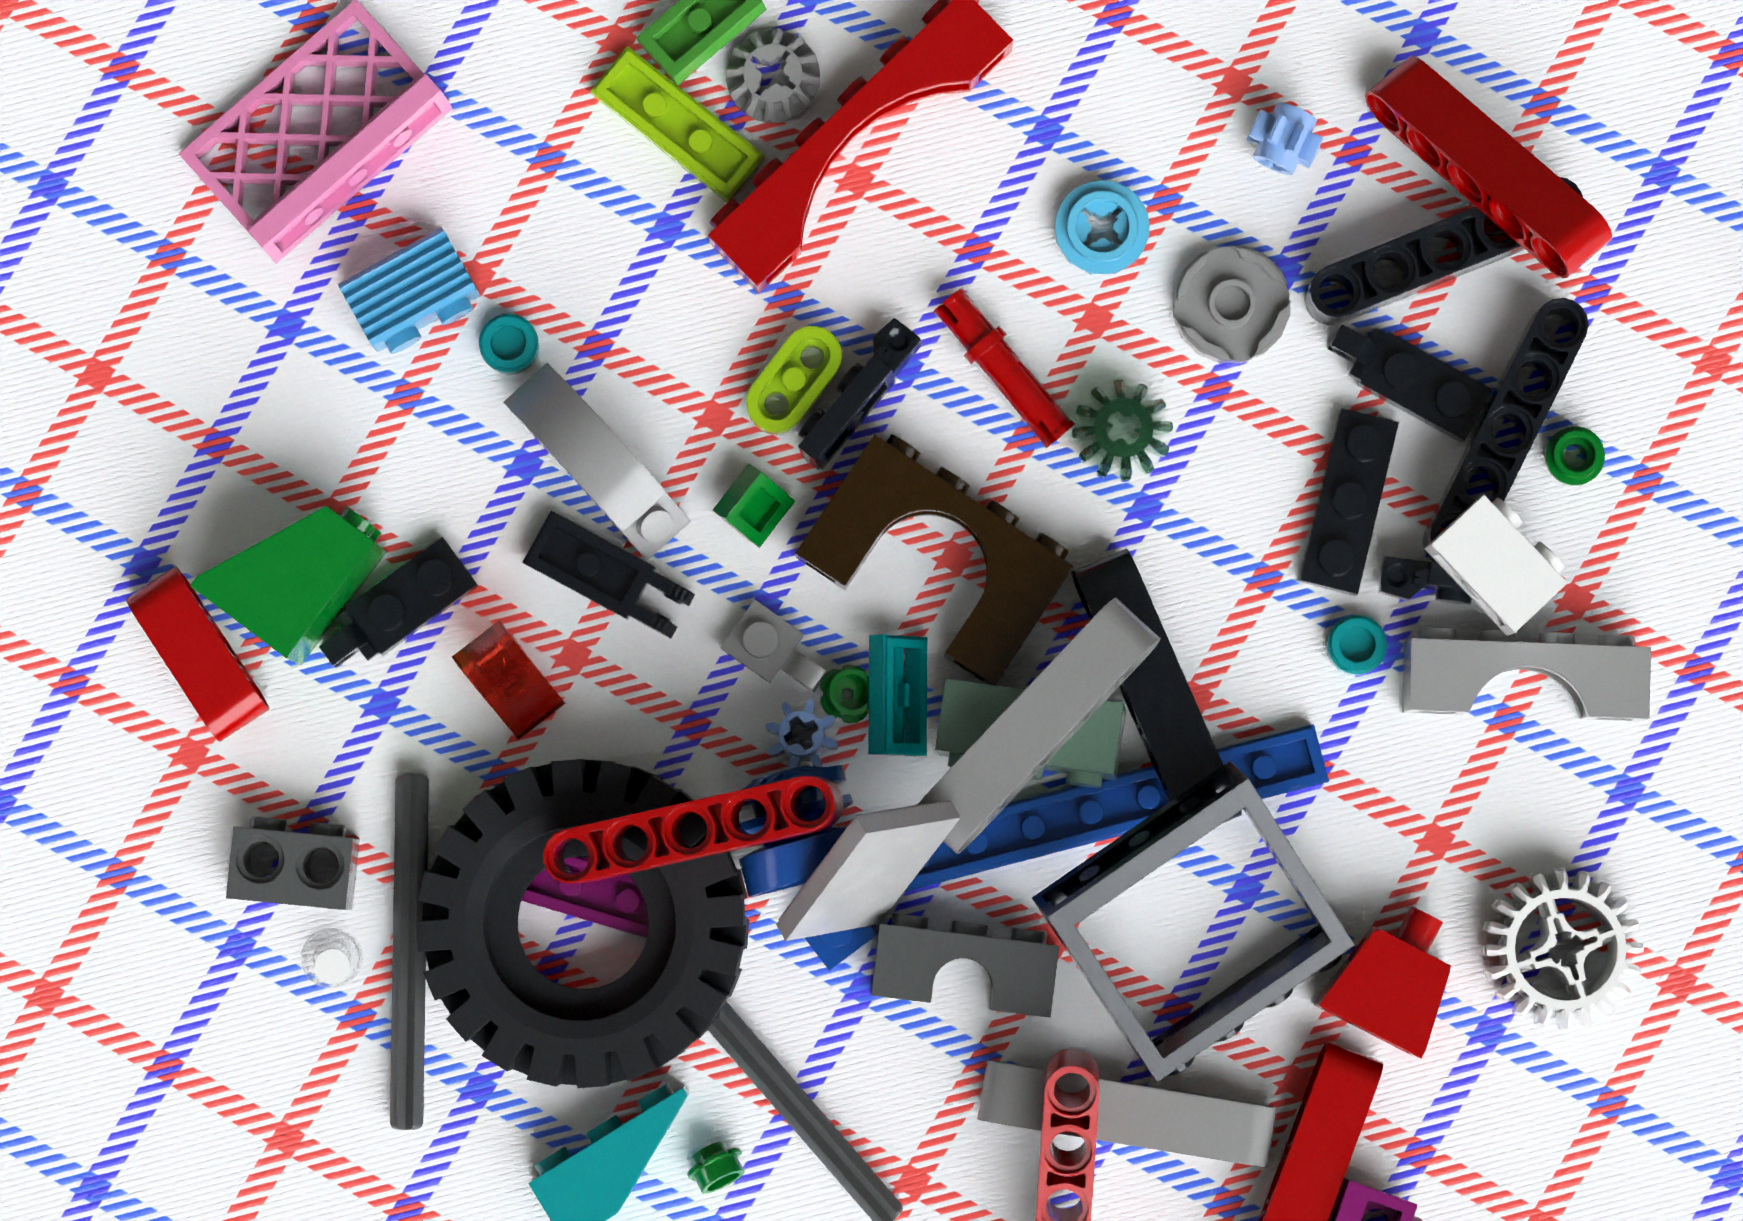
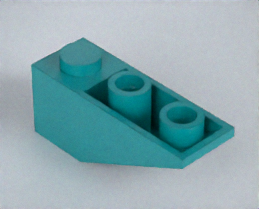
M666 1083L637 1101L643 1112L622 1124L618 1116L615 1115L587 1132L586 1135L592 1144L571 1156L564 1146L535 1164L540 1176L528 1184L551 1221H606L618 1214L690 1093L686 1086L673 1092L669 1084Z

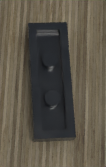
M1344 408L1339 410L1298 582L1353 596L1358 595L1399 422Z

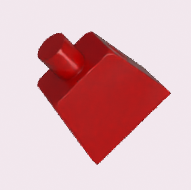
M1411 906L1396 936L1377 927H1370L1317 997L1314 1006L1415 1058L1422 1059L1451 969L1449 964L1428 954L1443 922Z

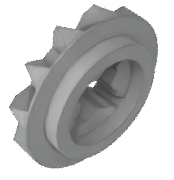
M774 28L772 30L752 32L749 37L734 47L726 68V82L733 102L747 116L761 122L781 123L799 116L811 105L819 89L820 68L816 54L801 36ZM785 55L788 56L785 60L783 75L794 89L792 90L786 85L782 87L774 83L769 89L765 88L761 95H758L763 75L753 61L773 66L777 60L781 61Z

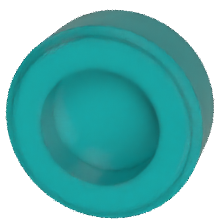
M501 314L489 320L483 327L479 337V349L483 359L490 368L501 374L514 375L527 370L535 362L539 353V338L532 324L525 318L516 314Z
M1351 615L1341 619L1331 628L1326 639V652L1330 662L1336 669L1348 675H1363L1374 670L1383 661L1387 651V639L1382 627L1375 620L1363 615Z

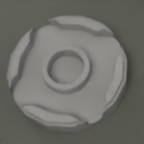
M1246 246L1219 247L1199 254L1183 270L1173 293V318L1182 339L1198 355L1218 363H1244L1264 355L1281 338L1290 317V293L1282 271L1265 254Z

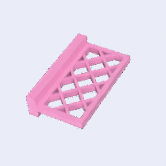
M353 0L184 148L179 155L277 264L453 108L442 91L427 74H424L365 8L357 0ZM359 21L370 33L368 56L338 55L339 37L355 22ZM379 44L390 56H378ZM328 47L327 55H320ZM305 66H326L324 94H294L295 75ZM337 66L367 67L364 96L334 95ZM377 67L402 68L413 80L396 96H375ZM283 86V94L276 93ZM262 104L282 105L279 133H249L251 114ZM292 105L322 106L320 135L290 134ZM333 106L363 107L362 126L352 135H331ZM374 107H382L373 115ZM239 125L238 132H231ZM218 143L237 144L235 173L210 172L199 159ZM248 144L278 145L275 174L246 173ZM289 145L319 146L317 165L307 174H286ZM330 146H338L329 154ZM221 183L233 184L232 196ZM244 185H274L273 204L253 220L242 208ZM285 185H294L285 193Z

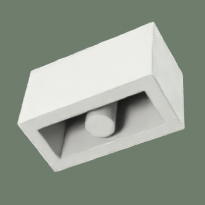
M1483 495L1476 499L1424 549L1508 636L1516 633L1568 582L1559 574L1564 568L1559 558L1540 541L1533 546L1517 530L1522 525L1518 515L1500 498H1496L1491 502Z

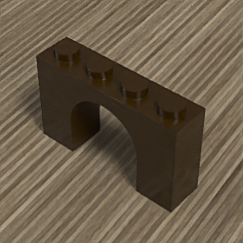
M874 434L796 551V559L843 590H846L877 542L894 525L917 516H938L957 523L972 535L982 551L986 565V584L979 602L951 642L944 657L985 684L996 685L1072 571L1074 566L1064 560L1069 551L1060 543L1041 532L1034 540L1017 529L1015 526L1020 520L1019 517L999 503L990 499L984 507L967 496L966 492L970 485L949 470L940 467L937 473L934 474L917 463L916 460L921 453L904 440L891 434L887 441H884Z

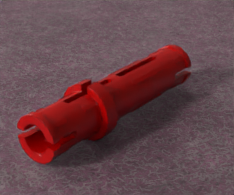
M963 287L942 302L943 305H939L933 311L966 349L967 352L964 354V357L971 365L976 362L1043 442L1045 448L1052 445L1075 425L1073 420L1069 419L1004 340L1007 336L1006 332L1001 326L997 328L992 326L968 297Z

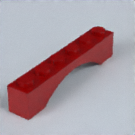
M938 0L921 19L926 26L911 41L903 35L883 53L879 59L884 65L882 69L868 82L862 76L853 81L838 97L837 102L842 107L826 122L817 117L808 124L794 140L799 148L785 162L782 163L778 158L770 161L754 177L752 183L757 188L741 204L733 198L712 217L709 224L714 230L708 234L710 245L758 294L801 255L804 227L814 195L831 164L855 137L878 119L909 103L942 94L970 92L1012 52L1014 40L975 0Z

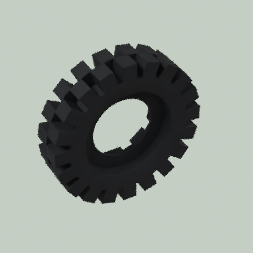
M575 759L551 761L550 764L528 767L504 777V782L491 790L485 789L462 809L465 813L455 825H448L435 846L433 852L437 854L431 870L424 871L418 901L424 902L422 921L416 922L418 952L425 951L429 970L423 972L434 1000L441 999L449 1011L450 1015L446 1020L465 1042L472 1040L484 1050L481 1056L505 1071L514 1069L528 1075L527 1080L554 1087L561 1084L577 1085V1089L603 1087L623 1080L629 1081L656 1070L685 1052L686 1048L704 1035L712 1023L719 1017V1011L727 998L732 996L742 971L739 967L743 950L747 949L749 919L745 915L744 899L748 897L741 869L736 868L730 851L628 874L637 884L645 899L649 919L648 935L643 951L635 964L623 976L607 985L590 989H578L563 986L548 979L530 962L519 938L518 912L528 886L546 868L543 863V851L547 841L555 833L564 829L694 800L682 789H676L663 781L662 777L636 766H626L613 761ZM694 812L687 815L680 826V834L687 845L695 848L705 840L707 835L705 820ZM637 826L629 828L622 838V848L630 859L635 861L640 859L648 848V838L645 832ZM578 839L572 840L565 848L564 859L579 856L589 857L586 845Z

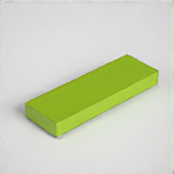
M628 46L590 91L593 97L726 203L736 196L765 160V155Z

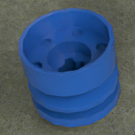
M805 765L754 779L751 781L752 783L742 789L800 776L824 777L831 780L835 785L847 779L843 765L830 767ZM815 786L806 788L798 799V809L805 819L815 821L824 814L826 809V799H824L823 792ZM851 794L842 795L843 809L853 804ZM752 799L747 801L740 811L753 808L755 818L740 824L746 832L756 834L765 826L767 813L759 801ZM847 826L830 827L819 832L762 844L763 847L741 857L739 863L748 896H760L805 884Z

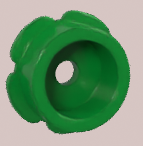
M845 665L841 670L832 669L828 671L820 683V689L823 691L820 704L827 715H833L835 719L838 717L842 718V721L848 724L863 720L867 716V710H869V675L865 670L856 665ZM844 689L851 690L852 698L850 700L843 697L842 692Z
M724 1142L708 1145L691 1157L694 1166L688 1171L687 1176L692 1181L697 1182L702 1194L718 1191L732 1184L745 1173L738 1159L742 1155V1151L737 1147L727 1150Z

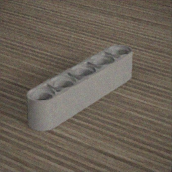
M1118 598L1108 602L917 804L945 800L952 801L961 818L943 842L956 854L962 852L976 839L1159 643L1161 638Z
M987 1060L977 1119L1041 1131L1046 1069ZM1073 1073L1064 1074L1055 1082L1061 1090L1068 1093L1079 1092L1088 1085L1086 1078ZM1099 1078L1100 1096L1097 1140L1239 1164L1268 1167L1276 1107ZM1070 1131L1060 1133L1063 1135L1081 1137L1077 1133Z

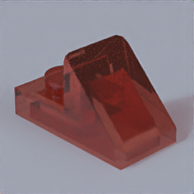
M500 620L452 656L460 670L518 740L566 704Z

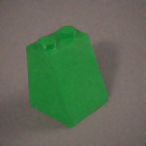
M325 506L203 572L194 579L190 586L282 656L302 665L336 621V617L342 613L386 555L387 551L375 543L382 533L346 506L342 513L338 515Z

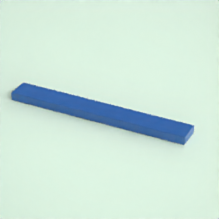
M1314 724L1217 749L1223 765L1231 761L1249 778L1261 799L1329 782ZM1153 766L1118 774L1116 780L1103 779L1101 788L1072 786L1010 802L976 839L959 854H956L949 846L942 842L904 892L1122 836L1169 802Z

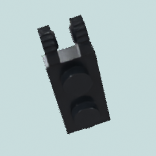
M550 511L522 562L524 565L626 620L631 617L670 639L673 637L677 626L660 613H652L637 604L647 584L662 592L666 598L679 605L685 604L689 606L695 596L688 589L655 572V566L553 511Z

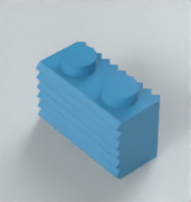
M442 227L338 284L371 346L376 352H380L387 347L390 354L398 353L415 344L422 338L418 329L435 322L438 318L442 325H448L464 317L474 309L470 301L480 296Z

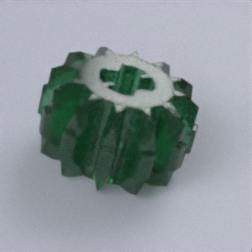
M1115 380L1112 388V401L1109 400L1101 388L1095 387L1091 390L1092 401L1099 411L1087 405H1078L1075 415L1092 426L1074 428L1071 432V438L1075 441L1092 440V444L1084 448L1078 458L1082 463H1086L1098 454L1103 457L1097 468V476L1105 478L1110 471L1112 462L1119 463L1121 482H1129L1132 476L1131 461H1134L1145 475L1153 472V463L1145 451L1159 457L1167 455L1169 447L1152 436L1171 433L1173 423L1166 420L1153 422L1152 418L1160 414L1166 407L1163 399H1158L1148 407L1142 405L1141 402L1148 390L1146 385L1139 384L1134 391L1132 399L1125 398L1124 381ZM1117 418L1120 423L1124 424L1131 420L1136 425L1131 438L1136 439V441L1129 445L1123 438L1113 442L1108 437L1113 427V424L1109 423V421Z

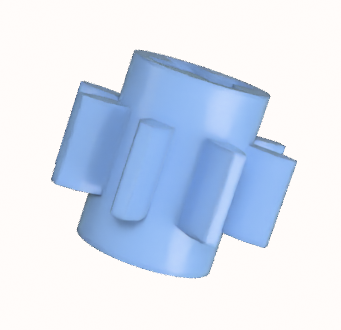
M1282 102L1276 103L1272 114L1259 110L1246 139L1257 145L1252 158L1261 165L1285 175H1293L1298 163L1310 168L1323 140V137L1312 133L1317 119L1300 108Z
M813 699L808 700L804 711L793 712L788 703H782L785 718L781 724L771 722L766 723L765 726L769 733L779 736L780 743L773 745L768 751L770 757H779L785 753L790 757L789 769L799 767L800 762L811 761L813 766L822 767L819 755L823 748L832 751L838 750L839 747L838 742L832 738L825 737L824 730L829 729L836 722L835 717L828 715L819 720L814 715L815 703ZM801 723L802 727L806 730L813 727L818 730L811 736L814 746L804 750L799 743L791 746L786 743L793 737L791 727L794 724Z

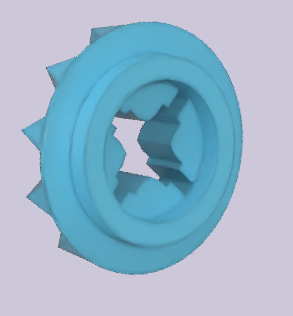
M1092 181L1074 189L1063 200L1055 220L1056 243L1070 264L1086 271L1090 275L1116 274L1127 268L1140 257L1149 237V218L1142 201L1129 188L1112 181ZM1116 210L1120 211L1115 219L1116 222L1113 225L1112 232L1117 237L1116 241L1121 246L1116 245L1113 241L1110 243L1107 239L1101 238L1096 243L1092 242L1086 247L1084 244L1088 240L1092 227L1087 221L1088 217L1082 212L1085 211L1090 216L1094 215L1102 220L1107 215L1111 216Z

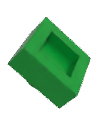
M748 463L712 511L744 538L760 548L794 504L795 500L764 473Z

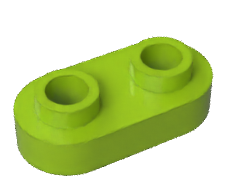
M807 326L796 330L750 387L746 399L748 415L758 429L776 435L793 430L838 374L842 363L840 344L831 332L817 326ZM810 348L818 349L824 356L823 363L815 369L807 368L801 362L802 354ZM773 395L783 396L788 402L787 410L777 416L768 413L765 409V403L769 397Z

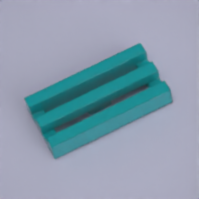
M887 634L869 635L868 755L927 756L928 637ZM904 648H905V683H904ZM903 707H904V743H903Z

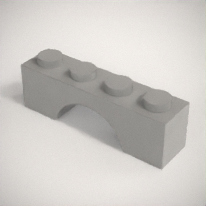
M1420 628V638H1411L1404 642L1402 713L1466 714L1470 712L1482 688L1495 676L1506 671L1528 670L1543 674L1558 683L1570 696L1579 718L1582 720L1640 722L1650 719L1651 647L1635 646V636L1599 635L1598 645L1575 644V634L1542 632L1539 633V643L1515 642L1516 633L1507 636L1502 630H1481L1479 640H1456V629Z

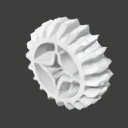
M1555 868L1553 870L1552 887H1548L1546 879L1541 872L1531 873L1529 877L1533 893L1529 894L1524 886L1516 882L1508 887L1511 896L1517 902L1514 907L1503 900H1496L1493 903V909L1506 918L1503 925L1492 921H1485L1483 924V931L1499 935L1498 945L1486 944L1480 946L1481 955H1498L1500 965L1484 970L1485 978L1491 980L1505 976L1507 983L1497 989L1495 992L1496 998L1504 1001L1517 993L1520 997L1512 1010V1013L1517 1017H1523L1533 1005L1536 1006L1533 1017L1535 1026L1546 1027L1552 1011H1555L1556 1024L1559 1030H1570L1572 1011L1576 1012L1578 1020L1583 1026L1594 1025V1014L1591 1005L1595 1004L1600 1012L1610 1016L1616 1010L1607 994L1611 991L1616 996L1626 999L1631 995L1632 991L1630 988L1619 981L1621 973L1633 977H1639L1641 974V967L1625 963L1626 953L1638 954L1644 952L1643 943L1626 942L1624 933L1637 930L1640 927L1639 920L1626 919L1619 922L1617 915L1626 910L1629 905L1628 900L1625 897H1620L1607 905L1604 901L1612 887L1607 881H1601L1591 893L1588 892L1590 884L1589 872L1579 871L1574 877L1572 887H1568V875L1565 868ZM1554 899H1568L1583 905L1596 916L1601 926L1583 931L1574 930L1567 923L1564 914L1558 912ZM1537 907L1540 918L1537 919L1540 926L1539 940L1530 949L1516 955L1515 944L1519 928L1527 915ZM1557 932H1563L1562 940L1588 939L1587 942L1576 945L1574 950L1567 953L1568 963L1566 966H1561L1562 959L1542 957L1535 960V957L1549 952L1550 948L1557 945L1555 936L1558 934ZM1607 943L1608 954L1604 970L1595 984L1586 990L1583 982L1586 980L1584 973L1585 958L1591 951ZM1541 967L1550 968L1557 975L1560 985H1565L1569 998L1557 1000L1541 994L1526 981L1522 972Z

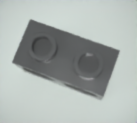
M254 816L250 818L249 828L233 826L226 890L227 899L352 911L360 839L346 838V826L310 822L309 834L286 832L287 820ZM268 842L277 850L279 863L271 875L260 877L251 869L250 854L257 845ZM327 848L337 856L339 868L332 880L326 883H319L309 872V861L316 851Z

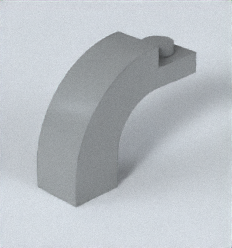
M548 363L541 367L503 402L647 561L691 522L667 494L668 492L629 448Z

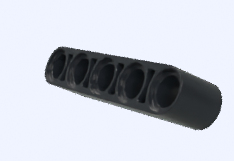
M1560 177L1583 197L1582 192L1575 183L1568 178ZM1474 207L1324 267L1317 272L1306 289L1304 298L1306 309L1311 317L1321 324H1341L1525 249L1513 238L1507 243H1497L1489 239L1484 231V221L1487 216L1477 207ZM1441 237L1453 242L1457 248V262L1451 265H1442L1434 261L1429 253L1430 241ZM1384 259L1396 262L1403 272L1402 284L1396 287H1387L1379 283L1374 275V264ZM1328 281L1339 282L1348 292V305L1341 309L1327 307L1319 298V286Z
M1567 298L1552 299L1541 306L1529 320L1425 529L1422 539L1423 549L1438 536L1442 525L1451 524L1475 501L1465 490L1464 482L1469 472L1479 471L1490 478L1493 483V493L1489 499L1491 502L1496 498L1505 501L1586 337L1589 327L1588 317L1582 306L1574 300ZM1557 314L1567 319L1571 326L1570 340L1561 343L1551 340L1544 331L1543 322L1545 316ZM1521 367H1534L1542 373L1545 378V389L1541 395L1533 396L1521 390L1517 381V374ZM1506 419L1516 425L1519 430V441L1515 448H1503L1494 442L1491 436V426L1494 420ZM1424 549L1429 560L1435 561L1434 558Z
M1124 549L1073 570L1071 575L1089 620L1108 602L1118 598L1161 638L1153 651L1119 686V689L1168 802H1171L1223 766V763L1139 570L1128 549ZM1242 810L1234 816H1232L1231 818H1229L1227 821L1241 816Z

